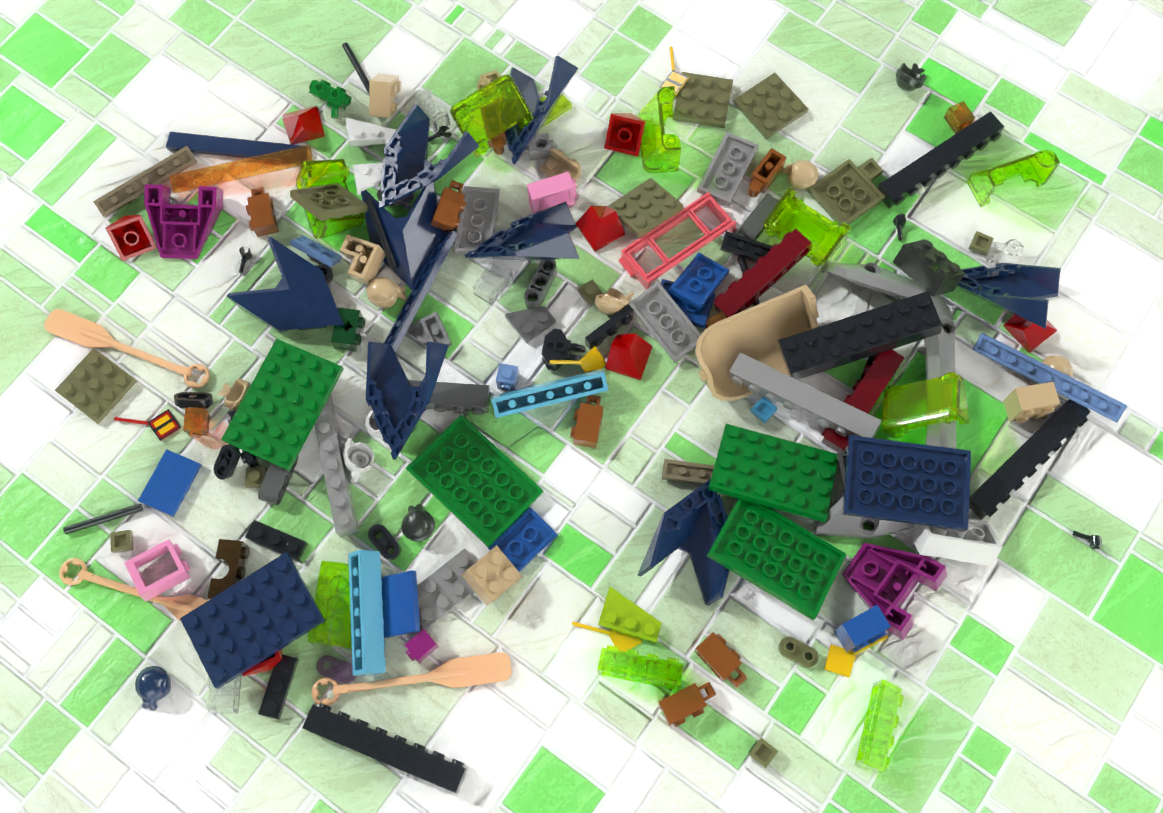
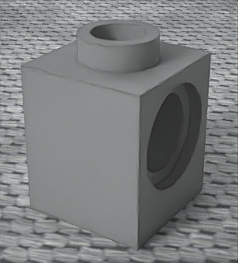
M548 133L536 135L529 144L530 161L547 159L551 155L550 150L554 148L553 140H549Z

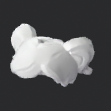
M351 438L344 441L342 451L345 466L350 471V482L356 483L362 473L374 467V453L365 443H354Z

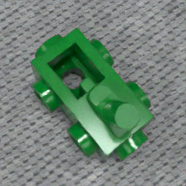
M315 79L312 80L309 86V93L326 101V106L331 108V118L338 119V108L345 110L350 105L352 97L346 94L345 89L339 86L333 88L330 86L331 83L321 79L320 82Z

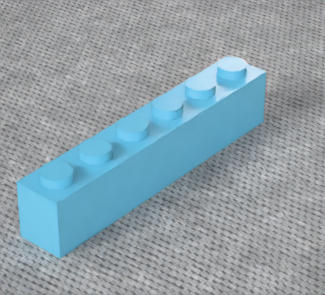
M599 369L492 395L491 401L495 417L498 418L608 391L604 371Z
M358 550L348 554L353 676H375L385 673L386 666L380 551Z

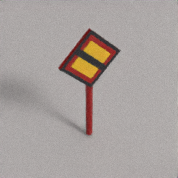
M169 409L150 421L114 417L115 421L149 425L160 441L181 428Z

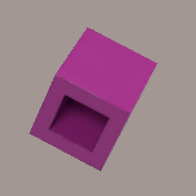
M423 629L405 644L408 649L405 653L412 661L416 659L421 663L439 646Z

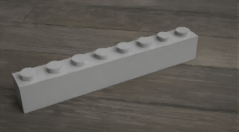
M739 353L729 370V376L733 383L745 385L751 392L761 393L769 401H777L790 411L796 410L804 418H812L818 421V424L822 427H830L843 437L853 435L874 438L880 428V419L743 353Z
M330 394L314 426L335 532L340 537L359 533V527L347 468L343 458L332 395Z

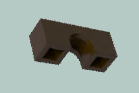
M219 539L215 559L222 563H228L229 571L223 578H211L208 599H212L244 579L246 573L244 564L245 559L249 557V547L243 541Z

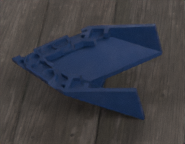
M560 56L555 57L549 90L545 91L544 95L547 97L543 102L540 101L535 80L521 71L511 68L501 119L502 123L505 124V137L509 151L513 155L511 158L513 164L517 163L542 128L578 70V67Z
M415 103L384 147L385 164H383L382 200L379 202V208L382 209L439 180L479 147L478 143L465 131L446 159H440L434 165L428 162L430 118Z
M433 182L423 187L408 216L402 218H394L385 208L380 209L379 202L365 189L361 191L362 201L366 203V199H373L398 266L391 270L412 291L442 234V229L431 225L438 205L435 184ZM367 208V212L364 213L369 241L383 249ZM385 255L383 262L390 268L387 257Z
M563 202L510 223L511 228L506 231L500 230L479 244V247L474 251H469L465 254V258L522 261L579 259L569 234L577 226L567 202Z
M270 236L268 242L282 276L278 285L271 289L227 294V297L241 310L279 332H287L292 329L327 328V326L331 325L344 326L323 271Z
M997 263L993 268L978 266L961 269L965 272V275L957 287L1002 310L1046 329L1049 300L1045 298L1058 297L1061 268Z
M368 342L365 400L368 406L372 407L375 414L373 417L385 443H388L392 452L390 454L393 460H396L431 400L449 344L427 342L425 377L419 386H411L392 345Z
M711 479L663 513L637 574L640 577L677 549L684 551L690 555L704 603L708 606L723 598L729 569L707 557L709 550L728 518L720 494L718 495L717 492L708 490Z

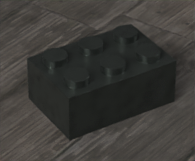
M925 239L903 244L893 261L897 267L925 291H929L932 297L954 291L965 275V272L960 269L958 264L951 262L946 254L938 251L930 241Z

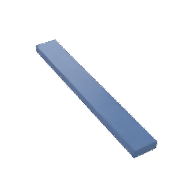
M981 333L972 349L1039 384L1054 382L1057 393L1118 423L1128 406L984 333Z

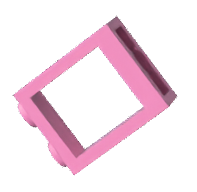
M569 172L527 184L528 201L532 213L563 202H567L568 207L575 205V197H577L575 188H577L574 177L571 178Z
M170 539L124 562L139 595L145 602L190 579L187 571L191 569L185 559L181 560L179 555L183 553L178 544H173ZM170 551L179 570L147 586L139 567Z

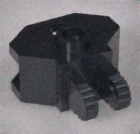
M554 328L545 335L541 352L542 361L547 370L556 371L563 364H550V360L579 361L583 357L570 354V352L584 353L586 347L571 343V340H567L561 329Z

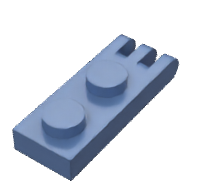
M304 235L290 241L291 246L306 253L308 257L319 260L322 264L331 267L341 261L342 256Z

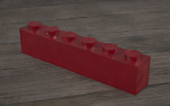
M796 228L792 232L786 233L782 241L778 245H773L765 257L761 256L756 261L754 267L747 269L738 281L730 284L724 294L721 293L716 297L714 302L715 310L724 318L747 310L812 250V242Z
M888 350L873 356L874 363L872 366L869 364L866 366L862 373L865 375L862 381L859 379L856 381L852 388L855 390L852 396L847 395L843 401L844 403L867 414L870 412L905 359L904 356L894 350ZM830 427L825 428L821 434L824 436L821 443L837 453H842L848 445L849 436L843 437Z

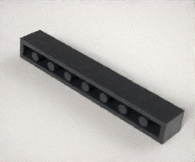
M991 111L880 183L878 189L885 196L883 202L888 208L900 205L906 197L914 196L921 187L929 186L936 177L941 178L948 169L956 168L962 160H968L977 150L982 151L989 142L997 141L1002 136L1001 132L1005 126Z
M1071 399L1067 400L969 497V508L980 519H983L985 516L991 517L998 510L996 506L1000 502L1004 504L1011 497L1009 493L1013 489L1017 491L1024 485L1022 480L1026 476L1030 478L1038 471L1035 468L1038 464L1043 465L1051 458L1048 455L1051 451L1055 453L1063 446L1061 441L1064 438L1068 440L1076 433L1073 429L1077 425L1082 427L1089 420L1086 416L1091 411Z
M320 703L319 707L312 705L302 729L458 794L468 770L463 767L465 763L454 758L452 762L444 759V754L435 750L430 754L425 751V746L414 743L411 746L406 743V738L395 735L392 738L387 735V730L376 727L375 730L368 728L369 723L361 719H357V722L349 720L351 715L339 711L338 714L330 712L332 707Z

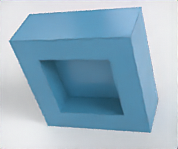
M762 396L751 408L750 412L765 424L778 408Z

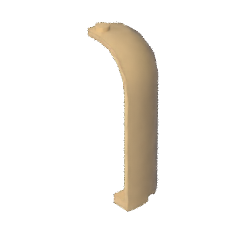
M801 286L725 318L704 330L697 340L695 353L700 371H698L699 378L702 382L706 383L713 397L721 401H735L755 394L747 386L737 385L730 379L729 370L739 353H743L789 376L779 349L778 340L819 327L816 319L820 317L817 310L816 297L808 286Z

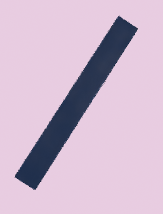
M171 131L166 143L167 150L179 151L188 146L192 153L305 165L308 154L307 146Z
M455 231L442 232L384 342L385 344H391L395 353L458 235Z

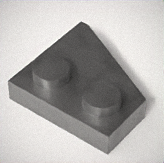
M545 306L505 314V318L526 344L556 323V319Z
M437 311L411 324L407 330L409 334L426 346L427 342L449 344L448 347L453 345Z

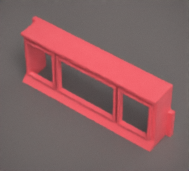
M708 192L621 250V258L618 262L631 277L635 276L647 290L651 287V282L726 231L731 233L737 231L736 222L728 216L710 195V192ZM706 206L722 223L711 231L695 214ZM690 217L703 232L704 236L669 259L654 241ZM649 245L663 261V264L646 274L632 256Z

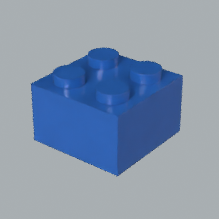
M878 605L843 623L833 632L846 653L850 650L855 653L869 645L868 640L873 643L887 634L885 630L891 626Z

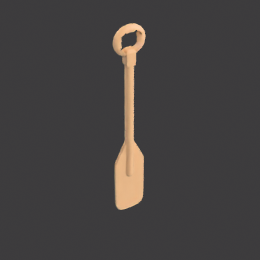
M53 310L45 321L44 328L51 334L87 348L113 347L183 375L184 382L190 388H201L209 381L210 372L202 364H193L187 368L115 341L100 324L64 310ZM194 369L201 372L205 371L206 375H203L202 382L199 384L191 380L188 381Z
M79 558L68 559L60 567V579L67 585H76L83 580H87L142 598L135 587L87 572V565ZM71 563L82 566V570L78 574L79 578L76 580L69 577L65 578L64 573H67L68 565ZM158 595L149 601L164 605L181 621V617L208 600L194 595L175 597Z
M504 652L456 658L445 662L429 673L355 684L339 685L334 679L324 677L315 682L311 694L316 704L320 705L322 703L329 706L337 701L340 694L428 681L450 688L503 682L512 675L511 660ZM332 682L334 684L333 694L335 696L332 700L328 698L320 702L317 699L319 697L318 685H328Z

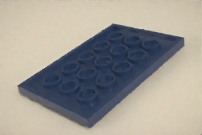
M849 435L842 515L966 531L968 530L971 451Z
M287 552L180 618L215 689L223 687L326 621Z

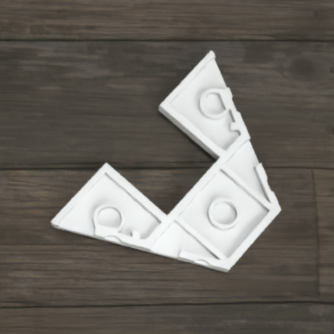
M345 118L349 147L385 144L386 146L396 132L395 129ZM385 163L353 165L357 195H361V191L372 186L376 188L381 184L382 168Z

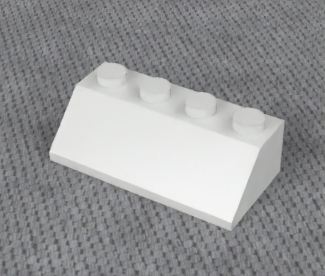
M969 519L968 530L966 531L914 524L913 542L918 553L923 556H934L942 559H953L960 562L992 566L1003 548L987 521Z

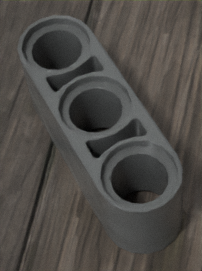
M766 194L738 230V234L756 241L780 211L783 203L773 196Z
M555 260L540 261L524 293L527 309L541 307L557 275ZM546 267H552L551 270H545ZM539 282L545 283L542 286L536 285ZM530 298H537L536 301H529Z
M299 455L290 472L270 463L258 493L259 500L274 505L281 503L297 465Z

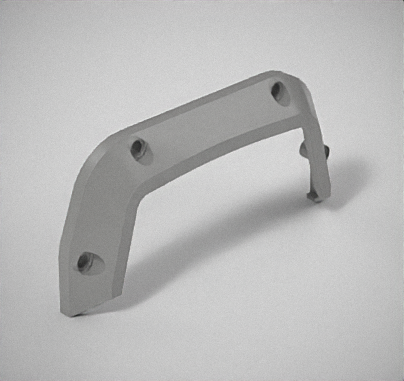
M823 262L821 266V273L827 271L842 276L856 285L900 299L926 292L914 280L878 267L877 264L872 262L867 264ZM940 295L931 296L942 323L941 334L924 339L927 374L925 445L957 449L956 326L951 311ZM841 497L828 511L826 521L817 522L815 535L861 539L879 538L914 528V524L842 515L844 497ZM863 523H868L871 526V531L865 530Z

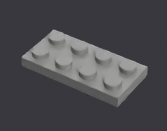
M726 132L697 188V192L702 195L710 192V195L715 200L730 206L758 151L759 145Z
M464 186L463 194L465 197L463 201L466 202L463 212L460 211L459 214L461 219L457 228L458 235L455 239L454 254L465 255L469 251H474L479 247V244L494 235L500 189Z
M658 281L628 304L674 363L696 347L697 340L701 336L700 332Z
M465 548L417 585L419 622L425 630L429 629L475 592L461 576L476 563Z

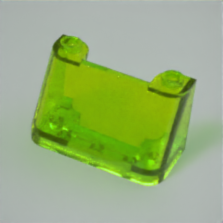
M508 74L497 78L457 102L450 109V113L462 135L467 131L478 143L479 147L472 152L476 158L484 155L489 149L487 141L516 124L524 128L525 125L528 126L533 120V112L512 76Z
M674 86L659 89L638 114L639 118L646 121L641 142V157L643 169L648 173L679 172L680 139L675 134H665L664 130L666 119L668 117L673 118Z
M1051 150L1026 153L972 172L968 177L967 183L979 206L983 207L990 203V195L994 193L996 186L1021 175L1025 183L1029 180L1034 181L1037 187L1045 185L1060 164V161Z
M344 159L302 161L296 178V187L301 189L339 183L348 190L346 180L350 174L349 167L346 166ZM304 208L315 239L326 238L361 226L366 220L365 213L363 212L358 215H346L342 218L335 217L321 221Z
M788 188L763 222L764 232L771 237L775 236L782 240L786 233L792 232L796 228L812 242V250L806 257L810 258L811 263L817 267H820V265L825 266L850 236L851 226L845 222L838 225V221H831L804 204L803 199L799 200L795 197L797 192Z
M948 372L941 377L902 386L891 385L884 391L882 431L893 439L903 437L902 432L909 433V429L943 422L947 425L954 421H959L960 425L970 423L964 378L957 375L956 372Z

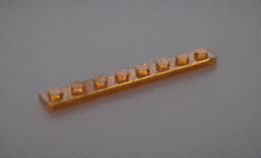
M306 145L169 175L173 193L176 194L198 189L199 186H213L313 164L314 159L311 146Z

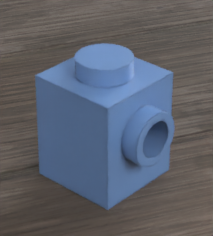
M499 363L496 377L498 389L503 391L517 389L520 375L518 366Z

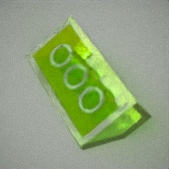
M321 561L314 600L326 621L309 631L307 642L312 645L352 649L349 564Z
M607 645L606 648L602 647L597 667L598 675L679 690L683 671V663H679V659L667 657V660L659 659V655L647 653V656L638 655L639 651L627 649L626 652L618 651L619 648L616 646Z
M881 679L873 683L854 765L877 773H884V769L887 770L889 767L890 757H887L889 748L892 749L894 744L893 728H896L898 725L899 716L897 715L898 707L902 706L904 697L901 695L902 689Z

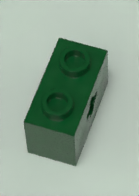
M338 307V313L344 326L334 325L331 344L334 349L356 352L357 346L361 344L362 336L360 333L361 328L365 327V317H363L360 310Z

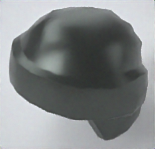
M905 63L901 64L895 75L898 87L908 92L921 88L927 77L925 74H920L925 70L918 68L915 63L912 69L908 68Z
M417 504L416 507L409 506V512L405 515L401 524L402 533L414 542L428 539L435 528L433 516L429 512L422 510V504Z

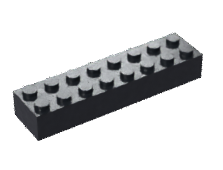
M929 291L780 339L778 343L789 376L799 380L941 334L942 323Z

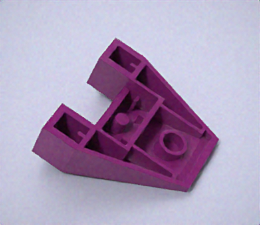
M145 184L144 204L160 257L198 259L223 209L224 190L215 186H199L198 205L170 204L171 188L164 185Z
M864 543L844 570L842 576L868 609L878 605L891 626L886 631L904 640L913 627L914 620L913 615L901 609V606L918 582L937 591L947 577L946 566L928 556Z

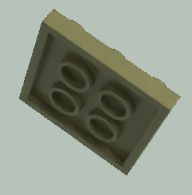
M682 72L681 74L689 77V79L677 93L673 120L725 128L733 80Z
M773 73L734 99L735 106L766 140L808 112V107L776 73Z
M850 159L818 180L807 190L842 230L881 203L885 198L879 189Z
M652 178L608 205V207L617 212L620 221L639 238L684 209L680 201Z
M339 183L290 190V197L321 221L367 212V204Z
M93 348L55 391L99 424L134 386L137 380Z

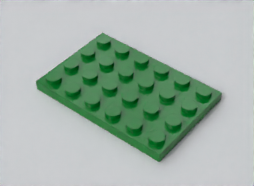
M276 338L221 440L290 472L344 368L341 365Z
M462 415L455 419L406 467V470L488 548L544 493L535 482Z
M725 424L708 490L825 522L838 462L837 453Z
M739 498L707 554V557L811 620L816 619L846 556V553L773 509Z

